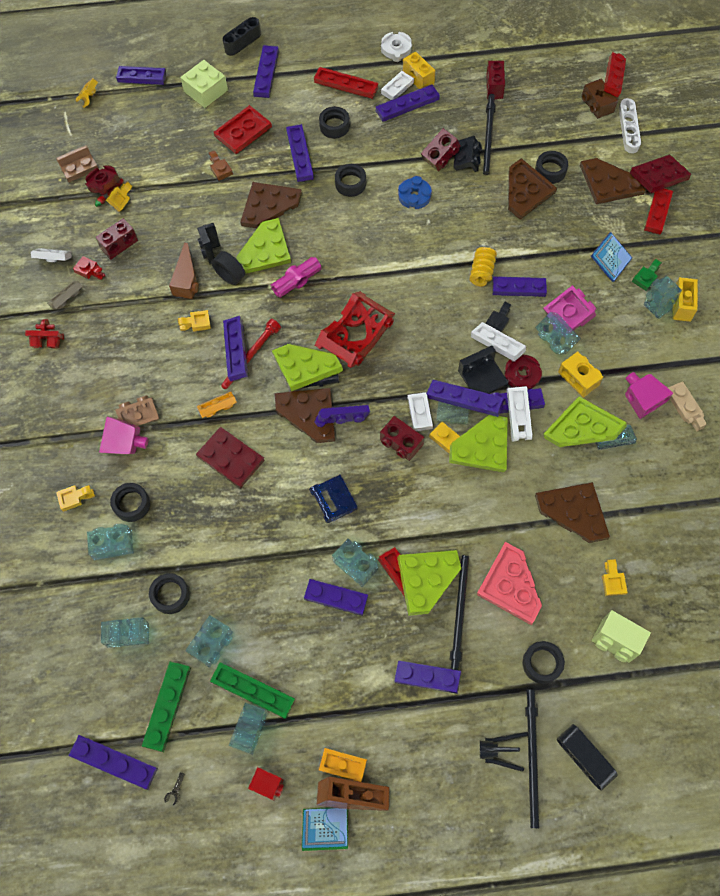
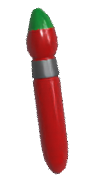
M120 178V181L110 188L107 194L98 197L95 206L98 207L104 204L115 187L119 188L122 185L123 179Z

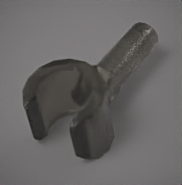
M180 772L173 790L165 795V803L169 801L171 794L175 797L173 805L180 801V794L178 792L185 776L184 773Z

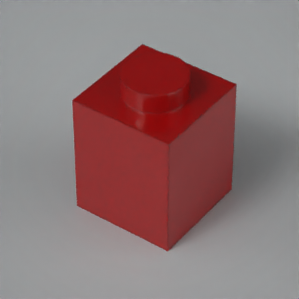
M257 767L248 789L275 801L276 797L280 798L285 785L282 784L284 779Z

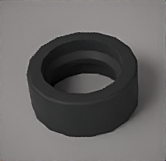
M336 106L324 109L319 116V126L322 134L333 139L345 136L350 128L349 113L345 109ZM336 118L342 120L343 124L333 127L327 125L326 122Z
M546 151L538 157L535 170L549 182L555 184L565 178L569 166L568 160L560 152ZM545 163H555L560 166L561 170L550 172L544 169L542 165Z
M351 163L340 166L336 170L335 186L340 194L353 197L365 190L367 185L366 172L361 166ZM350 175L360 178V181L354 185H347L341 182L342 178Z
M221 251L211 261L215 272L231 285H236L245 276V270L240 262L225 251Z
M125 483L117 487L112 493L110 506L121 520L135 522L142 519L148 513L150 498L145 489L139 484ZM128 493H138L142 498L141 505L132 512H123L119 507L120 500Z
M174 573L158 576L149 588L150 602L158 611L164 614L180 612L189 601L190 591L188 585L182 577ZM169 582L178 584L181 588L179 600L172 605L162 604L157 596L159 589Z
M540 641L527 649L523 655L522 665L528 678L536 683L547 684L553 682L561 675L564 670L565 660L563 653L556 645L551 642ZM545 650L553 655L556 666L552 673L541 675L534 671L531 665V657L535 652Z

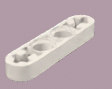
M626 98L621 101L619 106L624 149L628 153H636L641 145L636 105L632 99ZM629 117L633 121H627L625 118ZM627 130L634 131V134H629Z

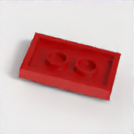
M249 105L214 131V137L237 154L269 130L272 124Z

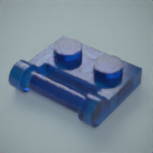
M341 475L321 484H316L309 489L325 515L323 518L326 523L333 522L358 510V506ZM327 491L337 511L331 512L321 492Z

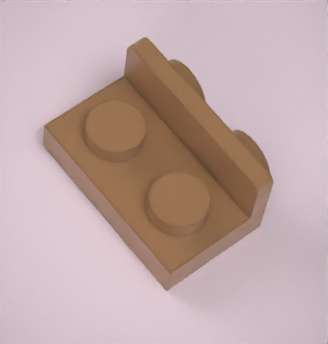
M86 145L56 158L68 183L88 175L92 170L98 168Z
M147 395L137 398V402L130 404V402L122 403L119 405V409L115 410L118 419L135 426H140L160 418L153 398H148Z

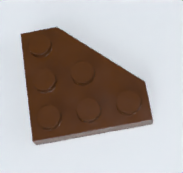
M522 158L509 167L508 210L517 218L522 219L556 193L557 187Z
M594 158L580 162V168L595 204L644 195L646 191L644 186L629 172L603 160Z
M253 182L240 221L241 226L257 229L262 222L276 219L284 215L285 211L297 208L302 190Z
M330 388L275 393V407L278 415L287 419L299 431L307 434L315 443L335 442L333 423H326L323 427H318L315 424V419L321 409L332 408Z
M593 482L535 494L541 515L553 519L558 525L581 536L586 542L593 543L610 538Z

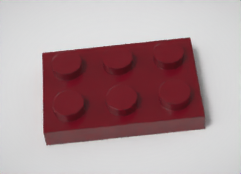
M670 154L632 167L630 170V174L650 193L684 182L691 177V173Z
M219 427L196 453L197 458L240 489L265 461L264 457L222 427Z

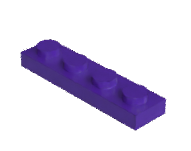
M263 45L253 90L254 97H270L279 53L278 46Z
M431 84L376 106V113L384 122L439 100L440 95Z
M302 124L288 126L286 131L297 182L313 180Z
M236 316L223 320L228 379L234 381L248 377L242 318Z
M432 380L426 393L428 399L498 417L504 403L503 397L437 380Z
M78 735L68 755L146 790L149 789L158 769L81 735Z

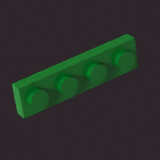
M169 661L142 747L164 753L191 669L190 666Z
M219 662L210 680L211 683L284 719H287L296 700Z

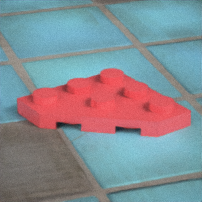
M505 542L477 595L532 625L542 604L536 593L535 584L525 561L524 552Z

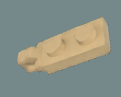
M682 381L668 387L673 392L670 401L682 420L688 424L691 423L696 432L704 429L707 424L704 420L703 411L684 382Z

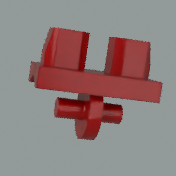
M42 319L41 324L35 325V328L41 329V331L25 330V336L29 337V344L32 348H42V339H47L48 348L58 349L60 339L64 340V334H60L59 331H50L55 330V325L50 324L48 319Z

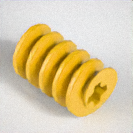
M487 247L476 249L469 278L472 284L483 287L492 280L494 263L497 257V252L494 249Z

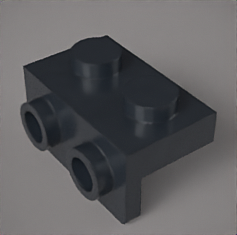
M475 136L458 140L460 148L454 156V169L458 171L472 167L475 172L479 171V164L481 163L480 152L482 151L481 143L477 141Z
M214 223L205 224L197 228L200 237L197 240L204 259L207 258L210 265L212 264L211 261L215 258L213 248L220 246Z

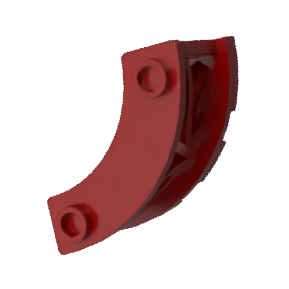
M361 291L352 293L348 303L341 312V315H343L338 322L334 320L328 327L322 329L314 345L319 349L325 348L348 363L347 366L349 368L361 364L364 357L376 345L385 330L389 329L394 322V312L368 298ZM362 302L371 306L368 311L366 310ZM375 310L384 315L379 323L375 322L378 314L373 315L371 318L369 317ZM354 316H357L358 320L353 321L352 318ZM364 323L366 338L359 341H348L346 326L357 327ZM340 334H343V335H344V339H343V340H342V336L339 337Z

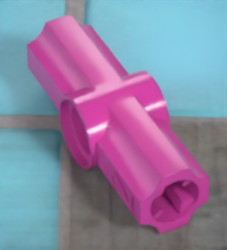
M311 257L299 266L293 265L289 267L283 277L271 284L274 294L281 298L294 288H302L307 283L308 278L322 270L318 259Z

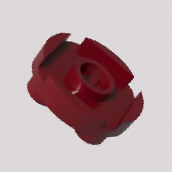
M105 165L103 166L104 169L101 170L95 168L86 176L85 180L87 183L85 185L90 192L105 195L109 192L110 188L120 181L118 173L113 166Z
M521 355L515 361L509 359L505 366L504 374L511 387L527 386V390H530L540 382L542 370L539 362L534 357ZM524 369L527 375H520L518 371H523Z

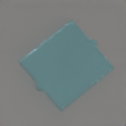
M438 402L436 421L450 422V424H467L469 409Z

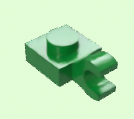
M655 259L648 269L643 266L632 282L647 291L657 280L658 275L655 273L659 270L662 262Z

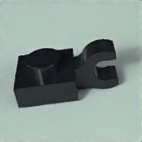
M505 301L499 313L493 311L485 324L503 332L509 323L510 318L506 316L510 312L511 304Z

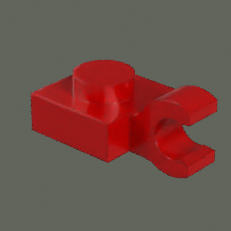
M84 256L73 268L75 273L87 279L94 276L102 280L105 276L101 272L103 269L98 266L97 262Z

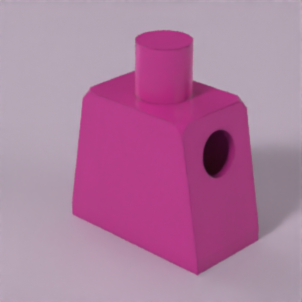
M632 372L626 377L630 386L625 396L640 419L667 403L673 395L671 390L651 374L640 379L635 372Z
M106 417L99 452L135 454L137 447L147 448L148 438L139 436L140 427L116 417Z

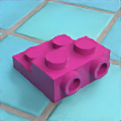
M573 285L543 308L565 336L577 327L584 326L596 316V307L591 301L587 302L584 299V293L579 288L576 290Z

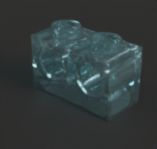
M667 275L662 279H656L651 284L652 288L646 294L647 298L643 304L658 319L672 310L682 291Z
M550 312L535 327L539 331L538 335L544 341L547 340L550 343L551 350L556 354H566L581 339L563 318L555 312ZM550 324L553 325V330H552V332H549V325H550ZM564 336L565 343L561 345L560 340Z
M115 524L111 528L98 527L93 529V531L87 532L88 555L93 560L134 553L132 531L125 524ZM124 536L122 541L116 542L118 537ZM104 539V542L97 546L98 541Z
M347 539L332 555V561L363 587L378 571V561L370 553L367 555L363 552V548L358 542H352L350 539ZM350 551L354 553V556L352 558L344 557V554L346 552ZM360 565H368L369 569L365 572L358 569Z
M209 615L185 651L210 668L212 664H216L219 660L222 648L224 646L227 647L231 642L233 631L230 627ZM217 629H221V636L218 638H213V632ZM204 647H210L209 654L201 656V650Z
M143 617L101 622V643L107 648L149 644V623Z
M245 703L229 746L253 755L268 712L265 709Z

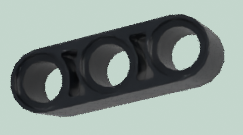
M250 17L223 36L224 50L227 55H236L261 36L258 18Z
M572 724L557 738L559 745L599 790L602 791L618 776L612 765L576 725Z

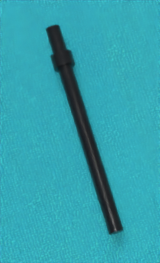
M494 94L488 95V103L486 105L487 123L483 164L484 175H489L493 115L496 110Z
M466 555L461 556L453 648L450 651L449 658L451 669L458 671L463 655L461 652L469 566V556Z
M529 689L527 690L525 717H527L530 828L539 829L536 732L538 708L536 707L535 690Z

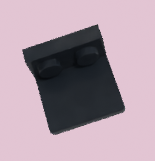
M493 345L460 360L458 372L469 389L490 394L508 385L507 379L494 361L496 350Z

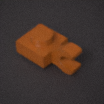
M215 150L209 152L210 161L212 162L210 168L218 181L233 175V171L225 159L220 160Z

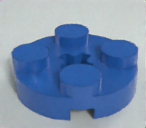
M414 176L399 185L398 199L403 206L420 209L430 202L431 186L425 180H422L420 176Z

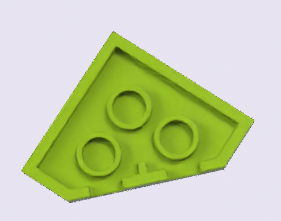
M279 218L262 222L237 255L236 259L243 266L245 274L291 263Z
M291 344L272 350V354L291 392L343 371L338 358L332 353Z
M578 397L543 435L546 440L558 447L615 440L627 427V422Z
M488 415L452 442L450 445L449 463L505 472L507 470L508 417Z
M457 550L398 556L408 616L429 614L461 570Z

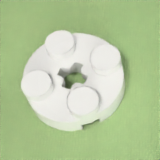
M390 32L382 38L381 52L395 62L401 61L402 58L407 57L412 51L411 38L403 32H398V34Z

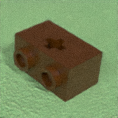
M602 78L585 84L581 96L597 119L614 113L618 102L615 96L603 91L605 82Z

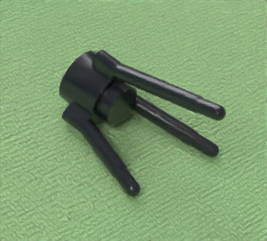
M528 732L496 738H485V741H480V759H485V763H492L523 772V767L497 760L493 757H498V752H519V747H498L496 742L528 736Z

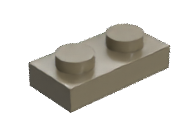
M73 281L47 304L52 309H61L67 304L66 300L68 298H74L80 293L79 289L83 286L79 281Z

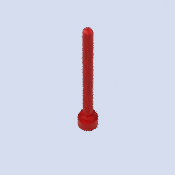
M269 319L264 333L246 353L247 364L270 335L277 334L281 329V325L276 320ZM227 377L221 384V387L227 389L233 381H230Z

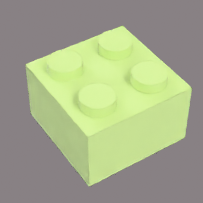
M205 60L180 77L184 92L204 108L228 91L225 75Z
M611 610L602 619L591 641L596 643L595 646L600 650H608L615 654L614 657L619 661L630 663L641 654L651 632Z

